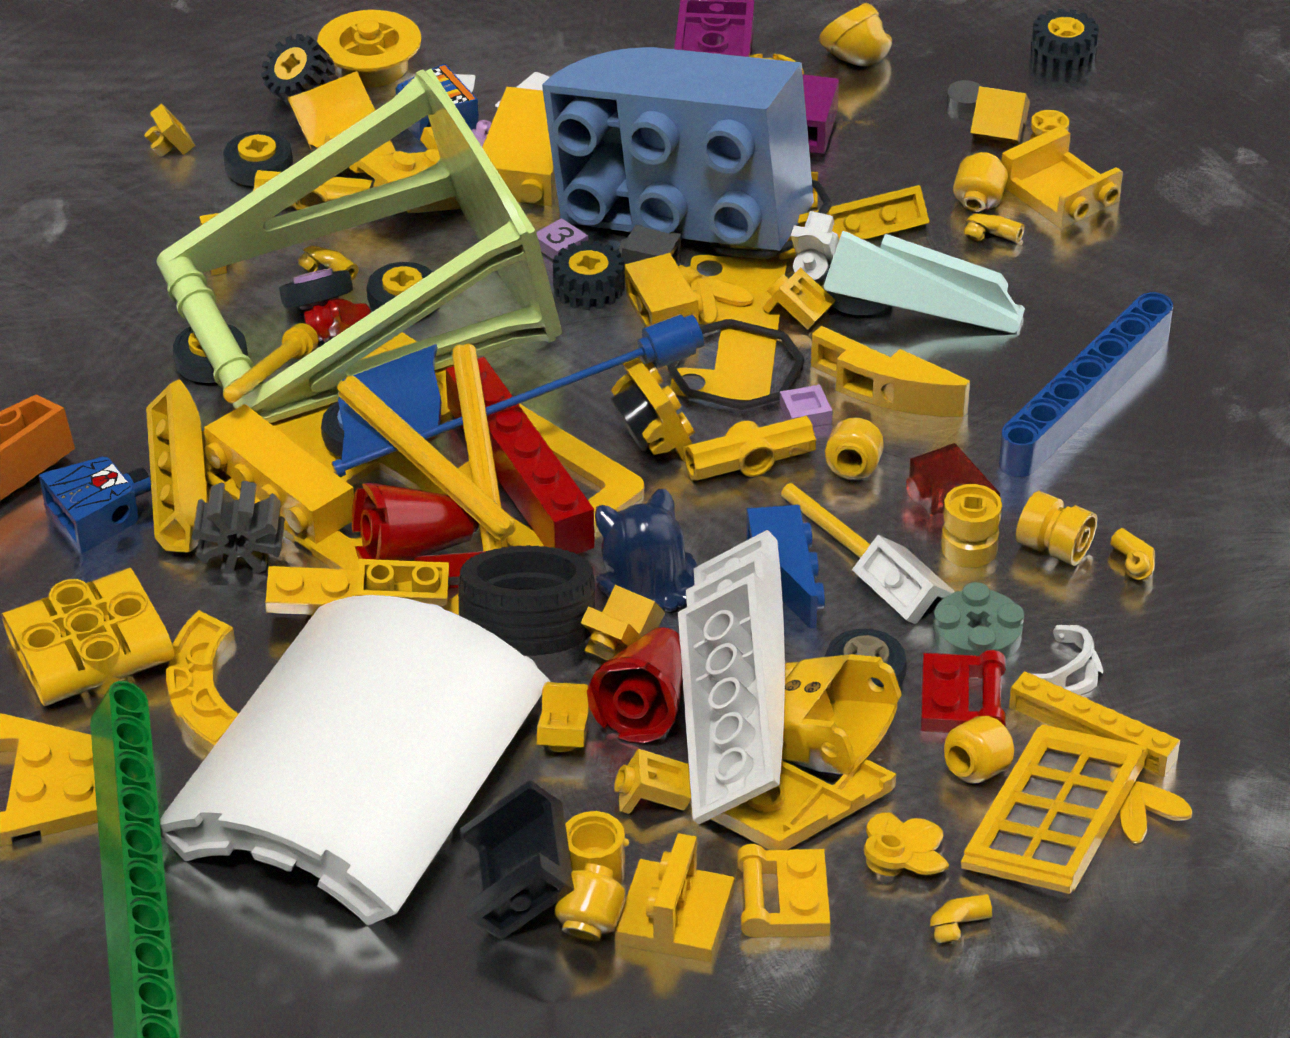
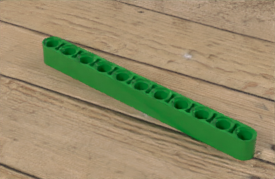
M117 681L109 687L90 721L114 1038H180L149 703L146 694L141 688L128 681Z

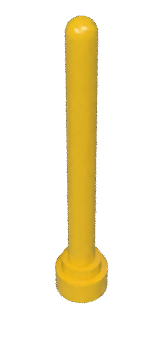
M305 323L293 325L284 333L280 347L224 389V399L229 403L238 401L291 358L302 359L316 350L319 338L314 328Z

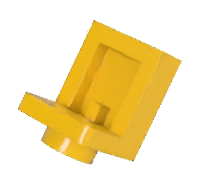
M544 683L542 688V712L537 726V745H548L549 749L558 752H568L576 749V747H584L589 723L587 684Z

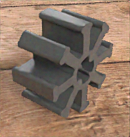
M242 481L239 500H234L225 490L224 483L211 487L209 503H205L202 499L198 500L192 539L198 540L196 555L203 563H207L208 559L223 553L221 573L236 574L238 557H244L252 567V572L257 574L266 570L268 554H273L276 558L280 555L285 522L284 517H279L281 501L275 494H270L269 498L255 503L256 483Z

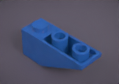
M800 505L747 508L746 541L766 530L777 539L782 601L810 629L816 628L817 610L825 608V594L823 583H815V579L819 575L817 553L809 552L808 549L812 548L810 522H803Z

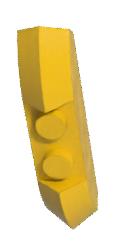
M178 379L170 383L146 407L154 537L165 551L190 552L198 546V540L192 539L198 500L202 499L207 503V480L205 479L204 467L205 451L197 407L183 382Z

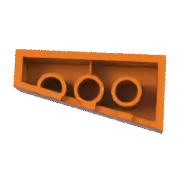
M36 394L0 411V501L15 490L25 486L28 481L48 467L55 465L61 458L75 449L64 407Z

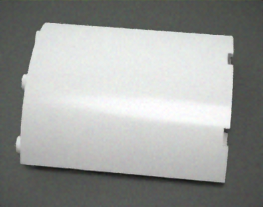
M381 595L352 596L334 600L317 609L159 819L161 837L185 862L211 855L229 856L234 849L252 851L254 860L274 865L289 872L295 866H298L320 878L317 887L340 901L367 926L397 914L542 695L544 683L550 682V680L537 668L532 659L523 656L515 648L481 626L444 610L436 604H426L411 599Z

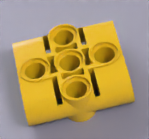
M130 567L87 583L79 579L63 580L51 588L48 597L1 613L9 641L44 707L89 690L96 694H106L114 682L126 681L127 676L175 659L169 634L137 576Z

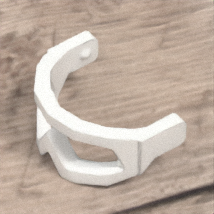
M1056 625L1053 630L1055 640L1057 642L1075 643L1082 651L1074 660L1054 672L1032 674L1077 695L1092 691L1098 685V673L1103 674V666L1097 652L1094 650L1092 636L1087 629L1079 625ZM1086 663L1085 679L1077 684L1066 686L1067 676Z

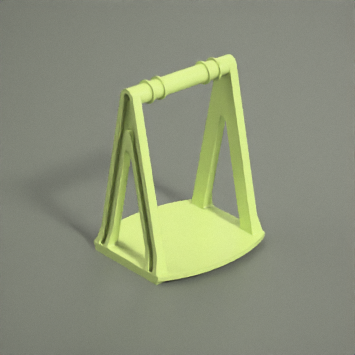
M422 69L416 72L414 79L392 100L158 255L156 262L168 285V295L172 301L177 302L178 314L189 323L214 369L213 376L215 382L223 387L224 391L227 386L254 367L249 356L244 355L220 313L216 305V295L212 289L207 288V279L203 272L455 196L477 236L478 243L263 384L262 381L238 401L230 403L233 404L235 409L246 404L269 423L338 402L339 390L337 386L342 379L437 344L438 347L434 370L454 364L452 350L456 345L472 344L476 348L477 356L515 344L539 341L550 343L555 341L557 336L563 334L536 230L432 69L427 71ZM428 115L440 155V160L435 165L407 178L274 217ZM494 271L498 272L522 308L362 359Z

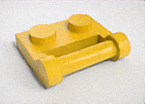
M747 844L738 850L737 865L738 869L743 872L745 910L740 917L741 930L746 936L754 938L830 936V911L824 849L765 850L760 845ZM762 874H776L779 913H769L765 909Z

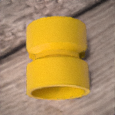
M963 484L947 493L944 500L943 517L945 523L942 528L941 549L942 554L948 561L957 566L976 568L987 565L996 558L1000 532L998 526L1001 521L1002 502L994 490L978 484Z
M1038 490L1028 499L1022 510L1016 528V541L1040 552L1049 548L1050 556L1076 566L1085 557L1093 541L1097 528V514L1076 505L1064 508L1063 500Z

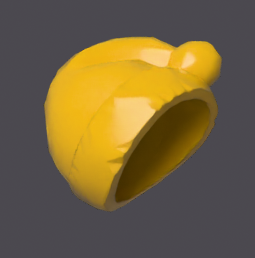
M867 2L832 21L823 29L819 36L820 44L830 54L859 67L879 63L888 55L892 46V38L884 32L879 12Z

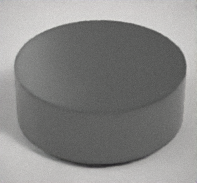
M960 80L952 83L947 90V105L957 112H974L979 86L981 85L970 80Z

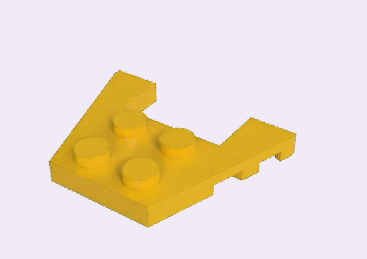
M424 127L420 138L428 149L426 152L406 153L396 151L388 155H375L371 152L349 166V168L355 173L366 172L374 178V187L416 175L435 165L440 160L432 127ZM326 133L323 145L340 133ZM455 196L407 210V212L461 209Z
M0 713V752H17L6 811H0V847L12 844L13 837L39 830L42 837L98 823L91 735Z
M865 759L850 774H843L834 785H831L782 760L779 786L711 818V820L769 850H788L891 792L896 786V773Z

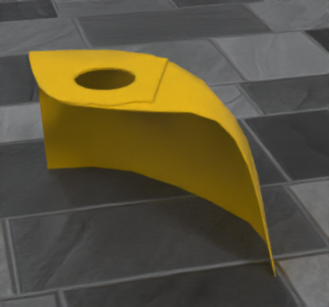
M357 71L309 91L287 97L311 151L310 145L315 146L317 149L323 145L326 133H341L375 111ZM389 140L372 152L375 155L393 154L396 150L391 140Z

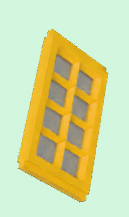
M1044 724L1037 727L964 850L961 868L1071 894L1078 886L1145 765L1148 747ZM1121 766L1119 772H1116L1114 770L1115 768Z

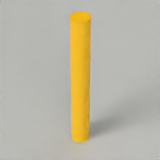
M793 483L787 484L782 489L781 496L792 505H800V510L805 516L856 556L862 557L870 543Z

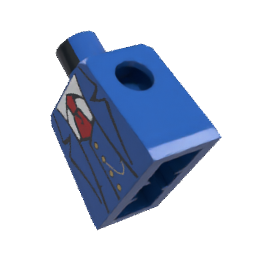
M108 457L95 458L39 475L45 508L81 554L134 525L139 518L136 497L152 491L150 477L143 467L122 474Z

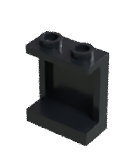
M527 781L460 828L461 839L475 847L479 852L483 892L466 903L467 918L502 940L575 890L571 876L572 867L563 804L559 799L534 782Z

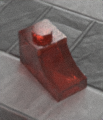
M956 443L910 458L909 478L906 480V488L910 498L914 502H918L929 516L943 514L944 500L947 493L963 484L986 486L994 490L1000 497L999 491Z

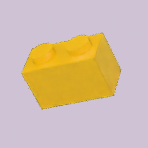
M671 253L624 265L626 296L644 328L679 314L683 315V317L693 315L699 324V314L704 312L702 298L698 290L692 291L685 268L683 266L678 267Z

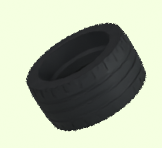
M509 546L482 552L471 557L461 567L458 583L459 616L493 633L523 656L554 654L575 648V646L581 645L591 636V633L581 624V621L588 606L595 609L593 567L581 555L555 547Z

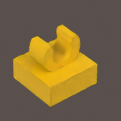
M162 103L150 112L157 125L151 127L144 136L152 143L151 148L160 157L166 155L173 145L183 155L196 146L184 125Z

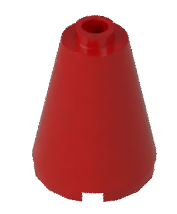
M377 483L361 484L363 488H358L354 494L352 532H361L363 546H355L358 559L412 561L415 557L427 556L468 542L472 539L473 532H477L479 528V523L446 494Z
M655 628L606 661L595 671L587 689L588 706L596 721L604 729L608 725L620 733L618 736L620 739L628 742L646 743L659 739L673 725L678 714L683 684L679 633L670 628Z

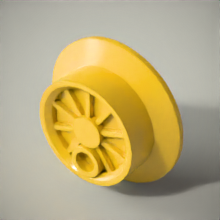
M360 10L341 15L328 22L319 32L317 43L333 59L335 73L338 78L357 71L364 87L374 88L389 85L404 76L408 69V60L417 53L421 46V33L418 26L412 20L401 14L385 10Z

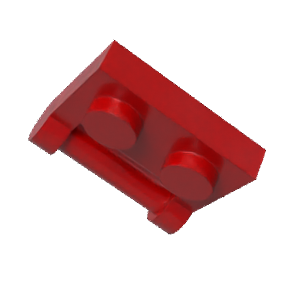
M987 650L979 656L923 653L921 731L949 733L955 727L977 716L993 717L1006 727V715L1001 708V676L1006 671V659L1003 653L996 650ZM969 678L983 679V702L980 711H969Z

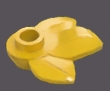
M890 812L876 814L867 823L866 833L868 838L863 850L866 856V864L872 871L885 876H895L906 868L918 874L931 875L943 872L949 868V863L946 859L935 852L941 844L944 835L939 825L919 818H912L903 823Z

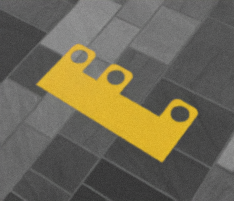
M696 255L692 257L690 267L696 271L698 264L703 261H716L722 265L721 273L715 276L700 274L703 278L738 285L745 288L753 296V302L743 306L716 301L718 311L716 322L734 319L778 330L781 304L779 303L769 313L763 307L772 297L767 290L782 274L785 275L787 260ZM732 327L723 328L720 330L715 370L677 368L681 376L697 374L704 378V387L697 391L735 400H752L770 394L777 338ZM672 378L670 388L674 394L686 396Z

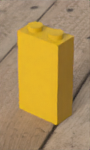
M506 87L482 148L518 203L552 206L557 189L543 90Z

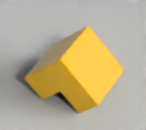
M979 86L970 132L972 137L1020 144L1023 125H1026L1030 106L1027 94Z

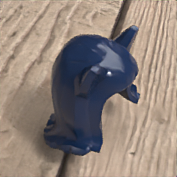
M658 489L652 494L647 503L631 505L620 511L605 505L596 506L595 521L603 536L601 553L604 567L607 571L596 576V584L599 590L610 597L614 586L617 585L655 601L667 612L675 611L678 607L686 605V590L695 585L693 568L697 567V562L691 553L685 552L684 532L675 518L672 495L666 489Z

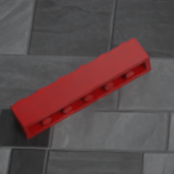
M478 358L485 407L513 397L486 358ZM452 366L446 368L447 407L455 419L462 417L455 369ZM517 404L487 416L496 477L542 544L547 547L568 550L575 554L594 549L595 526L593 506L520 405Z

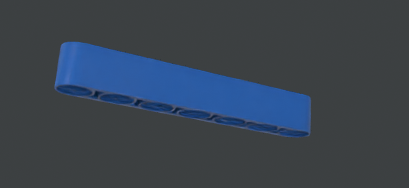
M1158 292L1144 293L1139 296L1004 425L1001 434L999 467L1002 472L1012 477H1026L1033 474L1167 343L1173 313V301L1168 296Z

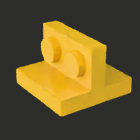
M678 833L672 851H664L660 862L639 860L615 929V944L712 963L734 893L735 877L697 870V836Z

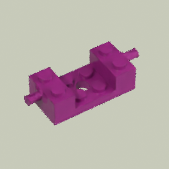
M680 0L674 49L750 57L752 55L754 39L755 0Z

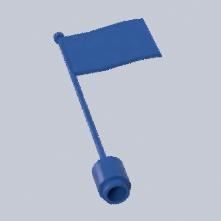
M681 314L643 328L642 338L637 340L639 349L485 407L486 415L489 416L639 357H642L646 364L652 362L659 369L695 355L696 349L704 347V337L701 328L693 315L683 317ZM437 344L353 375L425 440L463 426L462 417L440 425L442 401L434 371L435 356L438 350ZM340 397L338 398L344 429L342 459L331 462L334 472L338 476H345V471L398 451Z

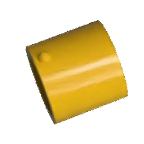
M588 811L573 816L565 823L572 871L584 870L587 863L598 864L611 869L614 872L612 879L622 885L625 878V847L629 845V840L625 838L624 827L620 821L612 815L600 811Z

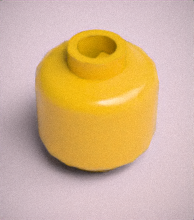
M979 152L967 156L960 162L954 181L953 193L955 198L970 211L980 212L984 209L995 208L999 205L1008 179L1007 169L996 156L987 152Z
M862 418L843 420L834 427L825 448L826 463L830 470L840 478L846 480L866 478L878 466L884 449L883 436L878 427L868 420Z
M977 716L955 727L948 733L944 743V757L949 770L960 780L969 784L982 783L1008 769L1014 758V744L1009 731L999 720L990 716Z
M587 863L584 870H574L571 872L575 890L559 900L555 907V916L563 924L562 930L565 933L584 940L599 941L601 935L612 933L615 930L625 897V889L618 881L612 879L614 872L611 869L598 864Z

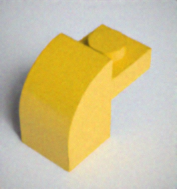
M615 585L603 611L601 612L588 606L582 618L581 624L592 634L584 651L608 661L651 630L659 628L665 611L655 601Z

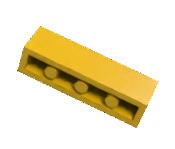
M246 404L204 427L206 439L204 451L209 463L214 468H220L233 478L239 488H241L242 481L256 483L255 497L260 501L269 498L270 494H275L281 501L279 516L284 517L295 532H301L317 544L352 522L353 486Z

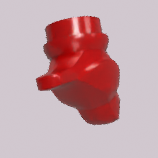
M345 299L329 300L324 306H313L312 310L304 312L306 324L313 327L317 332L319 342L324 341L326 343L372 312L366 303L354 304Z

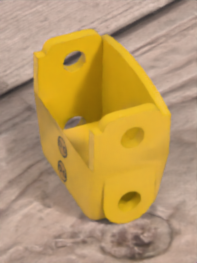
M854 654L809 658L798 662L785 679L782 759L819 772L848 775L855 770L877 747L894 719L898 706L897 702L902 694L893 668L887 663H883L881 657ZM871 678L880 680L884 687L875 685Z

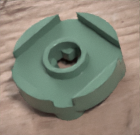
M968 583L963 587V590L956 591L943 598L936 606L933 619L935 641L945 654L979 656L987 650H996L1003 653L1006 659L1013 655L1021 645L1024 610L1005 595L989 590L983 583ZM980 623V624H984V625H986V626H980V625H979V626H976V627L972 628V627H970V624Z

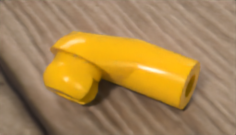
M977 213L967 218V226L964 228V235L976 242L982 241L986 232L1019 243L1024 233V224L1002 216Z
M315 245L304 248V254L298 259V264L309 273L317 271L320 264H322L327 269L332 268L333 272L347 270L351 280H354L359 271L355 263L338 251Z
M1124 528L1118 529L1112 536L1110 545L1127 556L1125 560L1127 574L1136 580L1148 578L1155 570L1154 548Z
M983 894L951 899L930 917V927H934V939L936 942L948 943L959 940L961 937V931L958 927L959 923L991 919L992 905L989 895Z

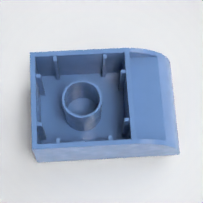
M657 47L628 48L604 52L574 62L553 74L542 84L560 217L570 224L631 232L635 224L665 233H679L683 239L780 251L791 236L794 225L798 226L799 215L807 213L814 203L802 62Z

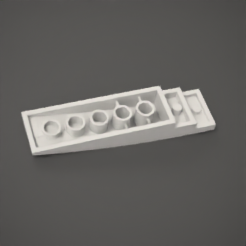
M768 530L693 568L695 585L686 590L687 607L678 612L692 816L698 825L779 786L785 704L784 620L778 541Z

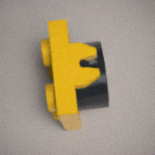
M637 358L622 364L627 374L621 377L612 387L611 392L614 396L610 399L625 427L643 452L650 449L656 455L674 449L681 460L684 461L683 448L693 444L689 437L694 435L695 431L683 412L676 413L682 406L669 385L663 388L659 386L664 381L652 362L643 364L641 359Z

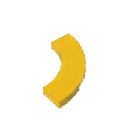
M198 610L179 631L172 644L175 659L169 661L168 668H166V683L170 705L179 724L192 740L210 752L239 714L227 705L214 686V673L217 662L235 637L232 626Z

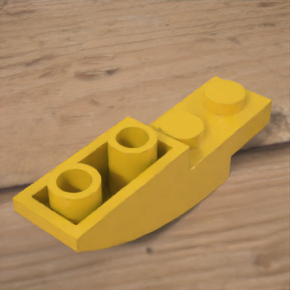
M820 326L812 334L811 366L836 378L835 391L879 407L918 415L964 417L968 413L970 380L902 349H899L889 357L823 326Z
M359 559L358 570L269 566L265 601L266 613L306 614L312 617L320 606L334 600L363 595L400 597L426 604H436L441 607L447 604L449 563Z

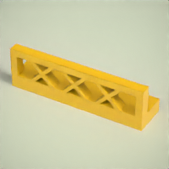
M920 185L832 206L826 213L833 216L834 226L832 231L838 234L839 239L842 231L865 240L930 223ZM809 212L799 215L798 226L805 227ZM794 248L778 254L781 260L797 256Z

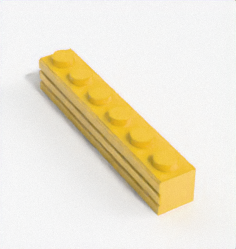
M1024 671L1011 686L1010 709L1019 711L1053 727L1148 747V755L1143 767L1162 777L1166 776L1178 759L1179 739L1093 702L1086 697L1068 691L1061 686L1043 680L1036 675Z

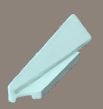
M842 231L823 286L829 292L1013 334L1017 333L1025 310L1023 305L1015 304L1008 294V283L1001 273L888 234L884 235L881 247L879 248L853 234Z

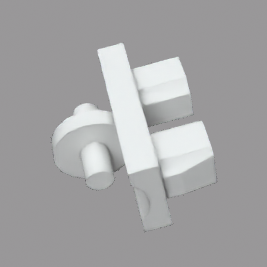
M810 211L805 227L794 225L791 233V239L797 255L793 262L794 273L801 267L817 283L824 279L839 242L838 234L832 231L834 226L833 216Z

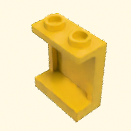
M1058 126L1003 152L1001 163L1006 167L1008 173L1005 189L1062 230L1119 202L1123 171L1115 167L1100 174L1069 152L1071 133L1062 126Z

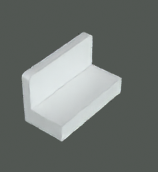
M880 535L876 536L852 569L905 620L913 624L918 623L937 596L945 598L955 592L906 547Z

